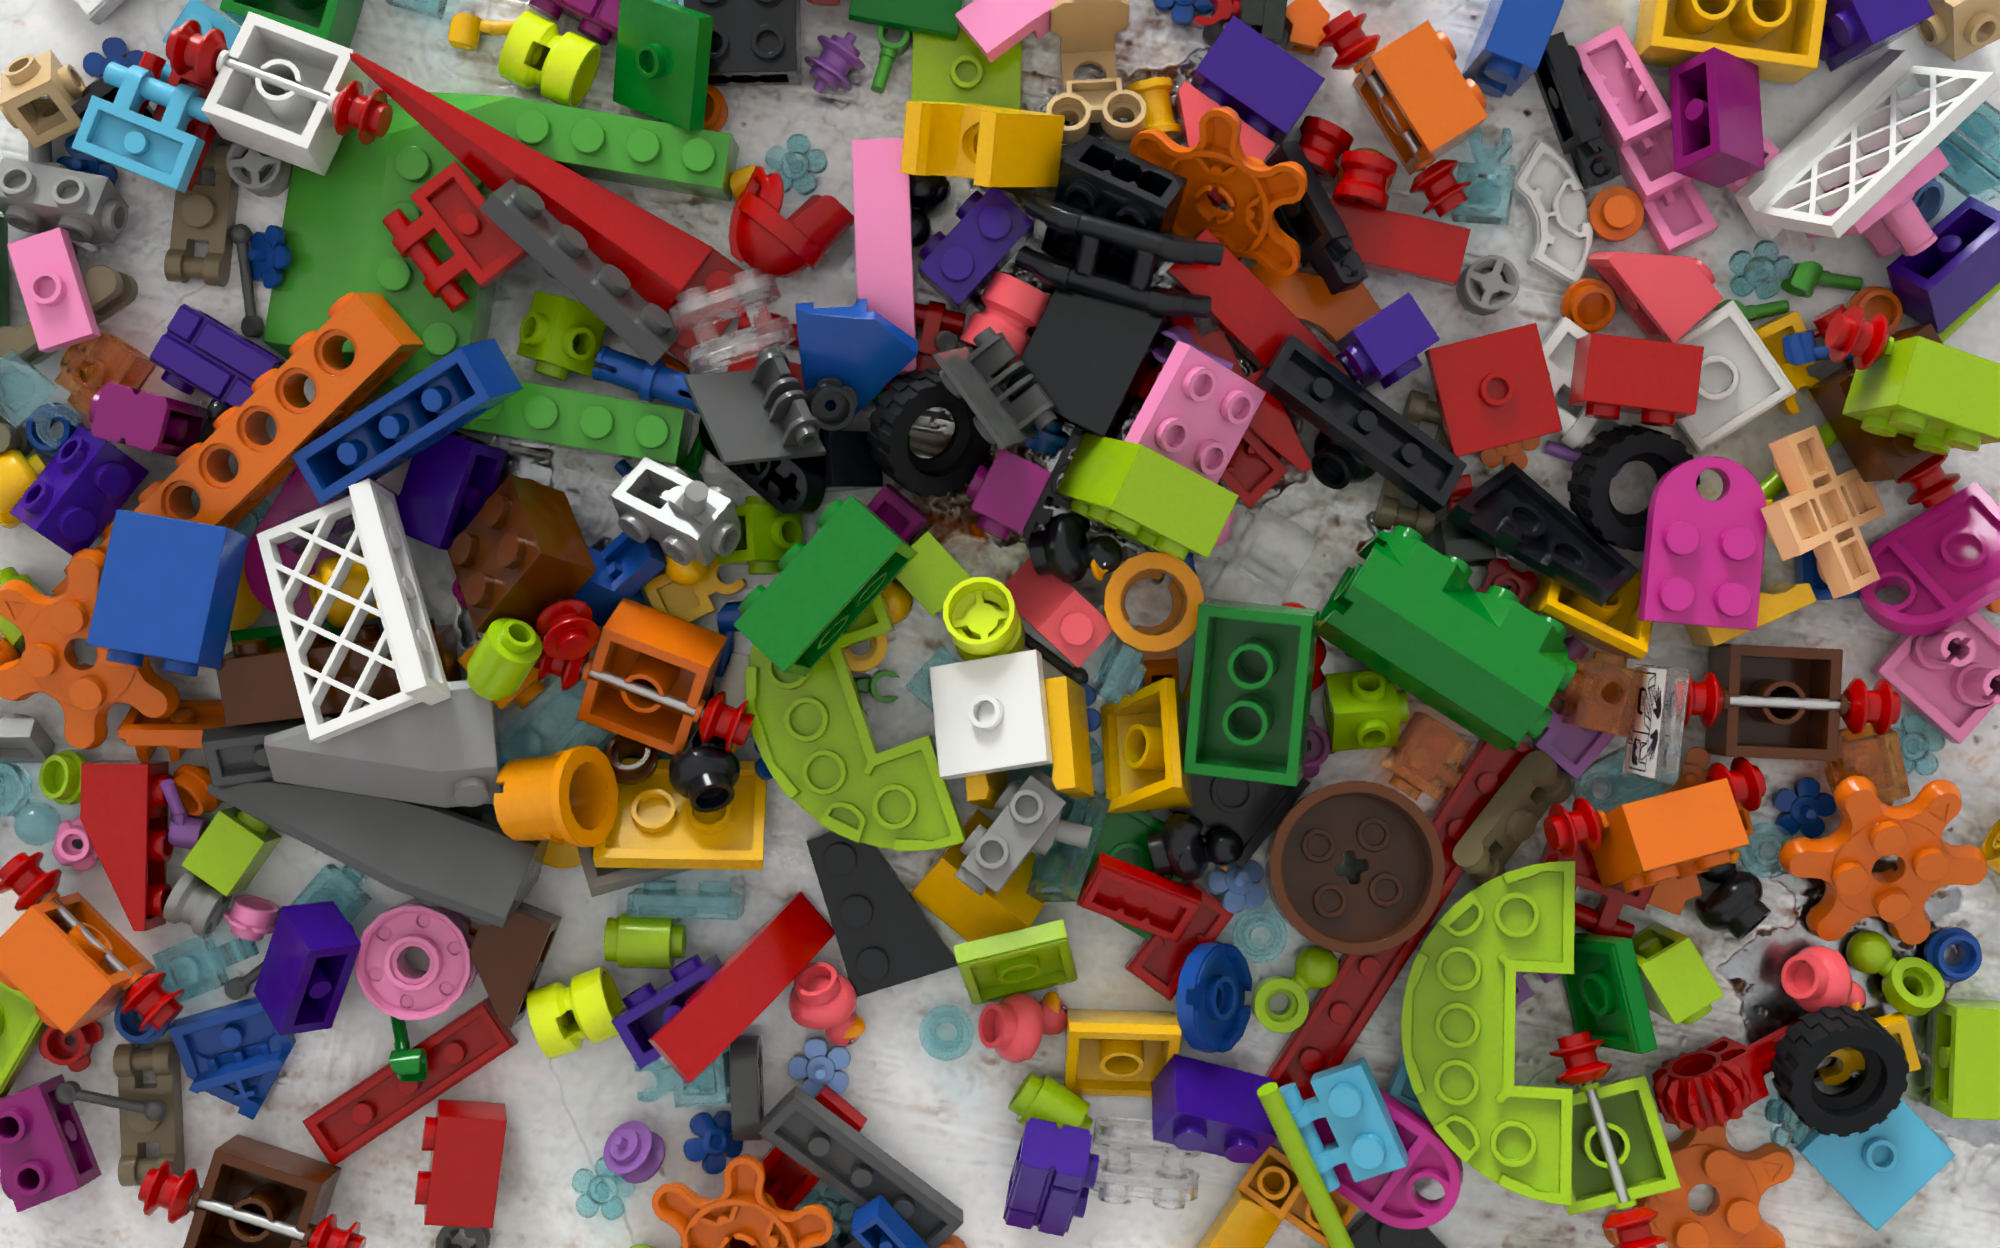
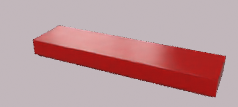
M488 997L411 1048H424L428 1057L426 1080L402 1082L389 1063L302 1122L333 1167L515 1046L518 1041L509 1027L500 1023Z

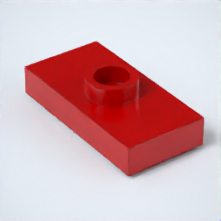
M1101 852L1077 893V906L1177 944L1202 904V892L1200 890Z
M1188 880L1185 885L1202 892V904L1179 943L1177 944L1152 934L1149 940L1144 939L1125 965L1129 972L1169 1001L1177 993L1180 972L1187 956L1198 944L1215 941L1234 916L1233 913L1226 911L1222 907L1220 900L1193 880Z

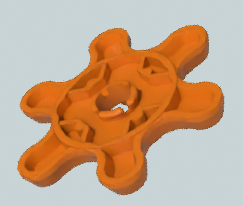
M1227 106L1207 110L1200 118L1199 142L1191 148L1177 144L1159 129L1140 131L1132 138L1130 143V153L1188 179L1171 234L1192 237L1196 240L1207 229L1237 259L1244 257L1254 259L1267 272L1277 277H1288L1297 271L1301 260L1300 246L1279 227L1275 220L1274 211L1279 206L1294 204L1302 199L1307 191V172L1303 166L1294 161H1286L1269 167L1259 158L1248 157L1240 144L1241 119L1235 110ZM1215 187H1218V193L1226 199L1228 206L1232 208L1228 211L1215 208L1207 197V191H1212Z
M84 548L71 557L67 570L68 587L59 596L43 595L23 580H11L0 587V615L16 625L25 640V650L21 658L8 661L0 666V697L18 702L26 700L39 692L50 695L61 705L65 714V739L71 746L83 750L94 749L105 741L108 734L107 714L115 704L127 703L139 710L143 715L153 719L170 717L177 711L180 704V695L177 688L170 681L161 678L154 672L148 657H144L142 667L106 661L108 650L95 647L97 660L94 665L86 663L80 665L77 663L79 659L74 652L75 642L73 640L76 638L87 640L106 558L103 552L94 548Z
M1857 775L1847 777L1838 784L1833 795L1834 802L1841 813V822L1835 832L1821 839L1794 838L1787 841L1781 847L1778 854L1779 863L1787 873L1799 878H1817L1824 881L1826 888L1824 896L1808 912L1806 924L1814 936L1826 941L1841 939L1856 922L1866 917H1881L1887 921L1888 930L1895 939L1908 945L1920 944L1928 938L1931 931L1930 916L1925 911L1924 906L1932 893L1947 885H1975L1980 883L1987 874V858L1980 848L1969 844L1950 845L1941 838L1944 828L1959 813L1962 804L1959 788L1953 782L1946 779L1929 782L1922 787L1918 795L1911 802L1905 805L1890 806L1880 801L1877 788L1870 779ZM1898 856L1896 862L1898 869L1896 871L1891 868L1884 872L1872 873L1873 865L1881 857Z
M1727 1121L1724 1122V1127L1716 1125L1707 1127L1704 1131L1693 1127L1685 1130L1682 1136L1675 1141L1667 1142L1681 1188L1636 1199V1206H1645L1658 1211L1659 1215L1649 1223L1652 1234L1666 1237L1667 1241L1664 1244L1668 1248H1785L1786 1242L1783 1234L1776 1227L1762 1219L1758 1206L1761 1196L1769 1187L1783 1183L1793 1174L1795 1162L1788 1148L1779 1143L1771 1142L1763 1144L1750 1152L1738 1151L1728 1143L1726 1137ZM1703 1183L1711 1185L1715 1191H1713V1201L1707 1207L1708 1211L1691 1210L1688 1205V1194L1691 1189ZM1613 1209L1612 1211H1610V1212L1607 1214V1216L1605 1217L1604 1221L1607 1219V1217H1608L1611 1213L1616 1212V1211H1619V1210H1614V1209ZM1603 1229L1605 1237L1612 1245L1615 1246L1619 1243L1616 1231Z
M751 1154L737 1156L726 1165L723 1174L725 1182L724 1191L717 1198L702 1197L681 1182H671L660 1186L652 1198V1208L660 1220L670 1224L677 1230L681 1238V1248H731L729 1243L733 1237L735 1240H743L751 1246L756 1245V1248H811L822 1246L828 1242L834 1231L831 1212L821 1204H810L795 1211L783 1210L777 1207L773 1197L764 1191L766 1179L764 1165L759 1158Z

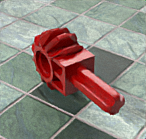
M1801 1018L1748 1046L1723 1036L1702 1048H1698L1696 1051L1689 1053L1681 1051L1680 1056L1675 1059H1666L1661 1062L1662 1068H1659L1652 1074L1654 1082L1652 1088L1658 1110L1663 1114L1665 1122L1677 1125L1679 1130H1688L1694 1127L1704 1131L1707 1127L1716 1125L1724 1127V1122L1729 1119L1741 1118L1743 1110L1769 1095L1763 1075L1772 1071L1771 1060L1775 1058L1776 1052L1774 1049L1778 1041L1781 1042L1786 1035L1785 1031L1791 1024L1794 1026Z

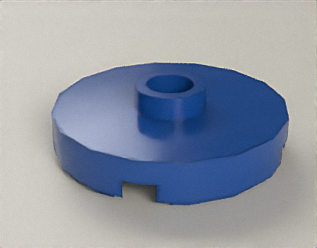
M1208 941L1198 944L1187 956L1180 972L1176 993L1178 1023L1182 1036L1190 1047L1204 1053H1224L1231 1050L1243 1036L1250 1019L1251 1006L1244 1005L1245 991H1252V977L1245 957L1238 947L1219 941Z

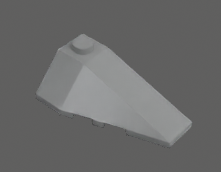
M467 680L447 682L451 694L449 699L431 706L420 702L321 743L310 741L306 723L264 736V748L273 781L444 808L459 806L475 807L494 803V793H503L502 785L496 783L498 773L502 769L494 702L478 696L470 688ZM331 717L323 718L324 723L335 719Z

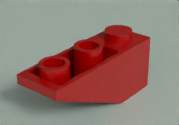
M101 760L81 763L80 819L133 930L147 931L166 924V920L163 918V909L172 891L170 884H166L167 862L172 857L174 846L168 841L169 806L160 783L166 779H173V776L168 774L169 761Z

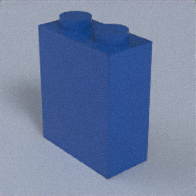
M1491 0L1462 72L1463 77L1475 81L1485 95L1497 98L1503 97L1504 94L1512 96L1537 71L1564 0Z
M116 509L86 645L108 650L106 661L142 667L144 657L163 660L162 671L197 677L199 666L221 670L249 537L227 527Z

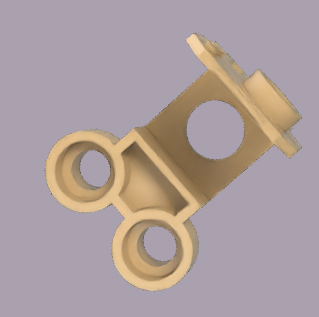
M1059 0L1051 6L1050 31L1061 37L1060 58L1064 93L1054 96L1049 101L1046 113L1064 115L1065 121H1071L1076 124L1073 126L1064 125L1062 144H1074L1083 139L1089 131L1090 123L1101 122L1103 130L1117 141L1131 140L1144 129L1147 111L1144 99L1132 90L1122 89L1121 78H1117L1115 58L1116 34L1128 27L1130 5L1127 0ZM1093 64L1099 66L1104 71L1106 78L1074 80L1073 75L1080 66ZM1118 118H1127L1131 122L1121 123L1115 120Z

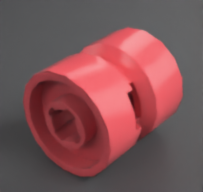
M994 271L980 298L985 305V309L983 312L972 313L959 342L966 347L974 346L977 349L978 347L973 342V339L980 332L988 327H991L996 334L1002 332L1018 355L1005 366V368H1008L1021 359L1031 339V334L1035 331L1051 297L1018 278Z

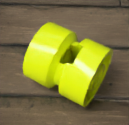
M529 10L523 12L511 27L500 53L498 71L502 78L527 90L540 86L541 95L558 105L577 108L586 97L594 82L600 65L602 48L598 43L573 31L560 35V27L556 23Z
M972 577L960 582L949 592L943 605V619L955 648L963 661L1022 651L1025 645V630L1011 592L1001 582L990 577Z
M603 965L574 975L571 978L570 986H565L560 981H556L527 993L526 1002L530 1024L542 1052L549 1059L579 1050L585 1038L596 1044L619 1036L611 1021L624 1008L617 986L610 972Z

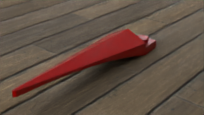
M349 53L353 63L492 192L512 178L519 185H525L534 190L544 201L546 210L563 225H569L579 231L586 239L588 248L605 264H611L620 269L628 277L631 287L648 303L658 305L668 313L673 321V326L682 334L667 351L695 371L698 370L759 284L757 279L710 245L357 53Z

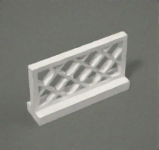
M1889 49L1766 164L1764 170L1759 171L1735 193L1734 197L1758 237L1773 239L1783 229L1839 239L2000 87V83L1994 72L1913 66L1905 50ZM1958 94H1961V95L1958 96V97H1955V98H1953V99H1950V100H1948V101L1943 102V101L1946 100V99H1949V98L1954 97V96H1956V95H1958ZM1927 107H1930L1929 109H1926V110H1924V111H1921V112H1919V113H1917V114H1914V115H1912V116H1909V117L1903 119V117H1906V116H1908V115H1910V114H1913V113L1918 112V111H1920V110H1922V109H1925V108H1927ZM1922 131L1920 134H1917V135H1915V136H1912V137H1910V138H1907V139L1903 140V138H1905V137H1908V136H1910V135H1912V134H1915V133H1917V132ZM1890 144V146H1888V147H1886V148H1883V149H1881V150H1878V151H1876V152H1873V153H1871V154H1868V155L1864 156V154H1866V153H1869V152H1871V151H1874V150H1876V149H1878V148H1881V147H1883V146H1886V145ZM1881 169L1879 172L1863 178L1864 175ZM1849 182V184L1824 194L1827 190ZM1841 207L1831 217L1823 215V213Z
M369 478L348 486L350 496L256 534L309 739L316 743H321L420 702L431 706L451 698L395 496ZM352 514L356 528L346 548L343 549L327 542L326 539L336 520ZM300 536L309 540L295 569L292 570L282 565L277 545ZM322 547L341 555L326 585L307 577ZM361 549H362L364 558L358 556V554H359V552H360ZM354 562L367 567L370 578L359 600L339 592ZM285 574L290 576L288 582L286 580ZM303 583L323 591L308 621L297 617L293 606ZM336 597L355 606L340 637L320 628ZM375 599L378 609L372 607ZM368 613L380 617L384 628L373 652L353 643ZM299 625H301V626L304 627V629H303V631H302L301 633H300ZM317 633L337 642L321 673L309 667L306 656ZM349 649L369 657L355 688L335 680ZM389 651L392 657V661L386 659ZM382 664L395 669L401 692L382 700H377L367 694ZM312 676L318 679L315 686ZM332 685L351 694L340 717L324 723L320 706L330 686ZM363 701L370 703V705L360 708Z

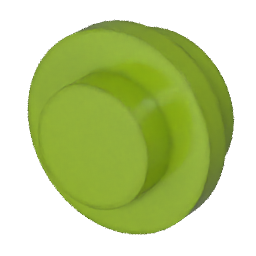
M64 750L57 755L48 757L43 762L39 773V785L42 793L47 798L53 799L61 805H75L81 801V763H88L86 757L81 752L74 750Z

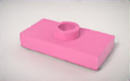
M58 227L7 244L39 351L51 353L101 337L67 230Z

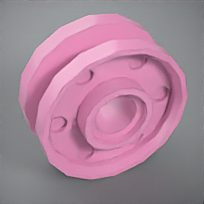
M415 899L394 906L380 914L363 931L360 939L361 947L355 961V976L363 995L380 1012L400 1020H425L445 1012L472 986L478 972L469 953L475 936L468 934L471 922L461 913L441 906H427ZM410 946L422 948L428 954L430 959L428 971L416 970L409 964L407 951Z

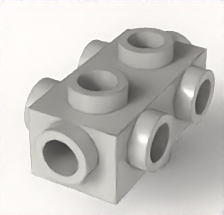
M28 141L29 161L3 157L0 164V211L3 213L5 221L11 226L25 232H37L39 234L61 227L69 232L71 240L90 244H101L104 242L114 244L117 234H120L125 229L129 206L110 178L70 170L63 164L53 162L52 141L36 149Z
M644 457L631 473L626 474L619 481L616 489L610 495L620 518L618 524L627 536L639 543H644L649 537L661 543L665 553L681 565L687 566L694 559L708 567L718 554L723 557L729 556L739 543L741 537L740 528L742 526L733 498L717 486H710L708 488L702 481L690 479L677 466L668 464L665 467Z
M1036 769L1023 785L1013 780L994 805L1001 813L988 830L979 824L959 850L967 857L954 876L980 896L983 895L987 888L995 895H998L1032 850L1045 856L1053 846L1054 840L1087 849L1093 827L1060 819L1067 802L1059 797L1061 792L1056 790L1051 780L1052 778L1040 769Z

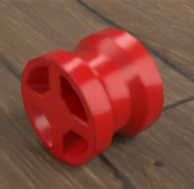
M1306 116L1300 126L1302 136L1298 143L1318 179L1333 182L1339 172L1337 161L1341 154L1349 151L1354 139L1347 131L1330 121L1315 116Z
M1345 151L1340 164L1344 170L1343 179L1335 185L1332 197L1338 201L1386 210L1389 202V195L1385 191L1387 182L1395 176L1398 164L1390 158L1370 152Z

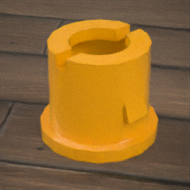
M1145 552L1128 558L1113 571L1105 587L1103 609L1109 627L1122 642L1140 651L1163 652L1180 646L1195 632L1198 605L1204 601V593L1198 576L1184 561L1167 553ZM1164 574L1169 576L1172 582L1167 588L1170 590L1173 603L1168 618L1161 624L1153 627L1138 625L1136 629H1133L1128 623L1130 617L1125 607V598L1129 588L1142 579H1156L1159 581Z
M576 745L568 750L563 749L549 756L514 758L506 762L498 773L496 783L504 787L503 793H494L493 804L495 814L502 831L512 840H550L560 845H563L564 840H566L572 846L594 847L605 841L614 826L618 811L616 776L607 756L597 747Z

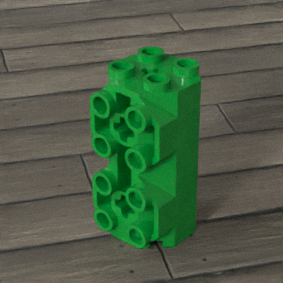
M1397 525L1392 533L1378 531L1364 544L1357 554L1365 559L1364 564L1357 563L1353 568L1348 566L1319 613L1320 622L1318 623L1317 635L1501 752L1508 748L1514 750L1526 735L1536 739L1546 728L1552 717L1553 711L1547 707L1555 692H1562L1577 671V664L1568 659V649L1563 642L1568 633L1565 626L1551 617L1538 616L1520 604V599L1506 588L1493 585L1490 586L1486 594L1474 591L1468 582L1473 573L1470 566L1457 557L1444 556L1425 544L1423 536L1414 529Z

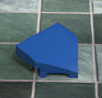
M857 299L853 306L814 308V302L796 303L795 312L804 390L814 389L817 386V382L821 379L828 377L837 378L842 382V385L851 386L857 395L858 406L855 409V415L918 355V341L877 312L868 311L867 299ZM829 400L825 404V408L828 410H832L835 407L833 400Z
M257 997L176 1019L169 1027V1032L187 1077L194 1080L189 1091L196 1094L205 1091L240 1107L237 1113L252 1120L256 1117L296 1042L294 1034L284 1036L278 1034Z

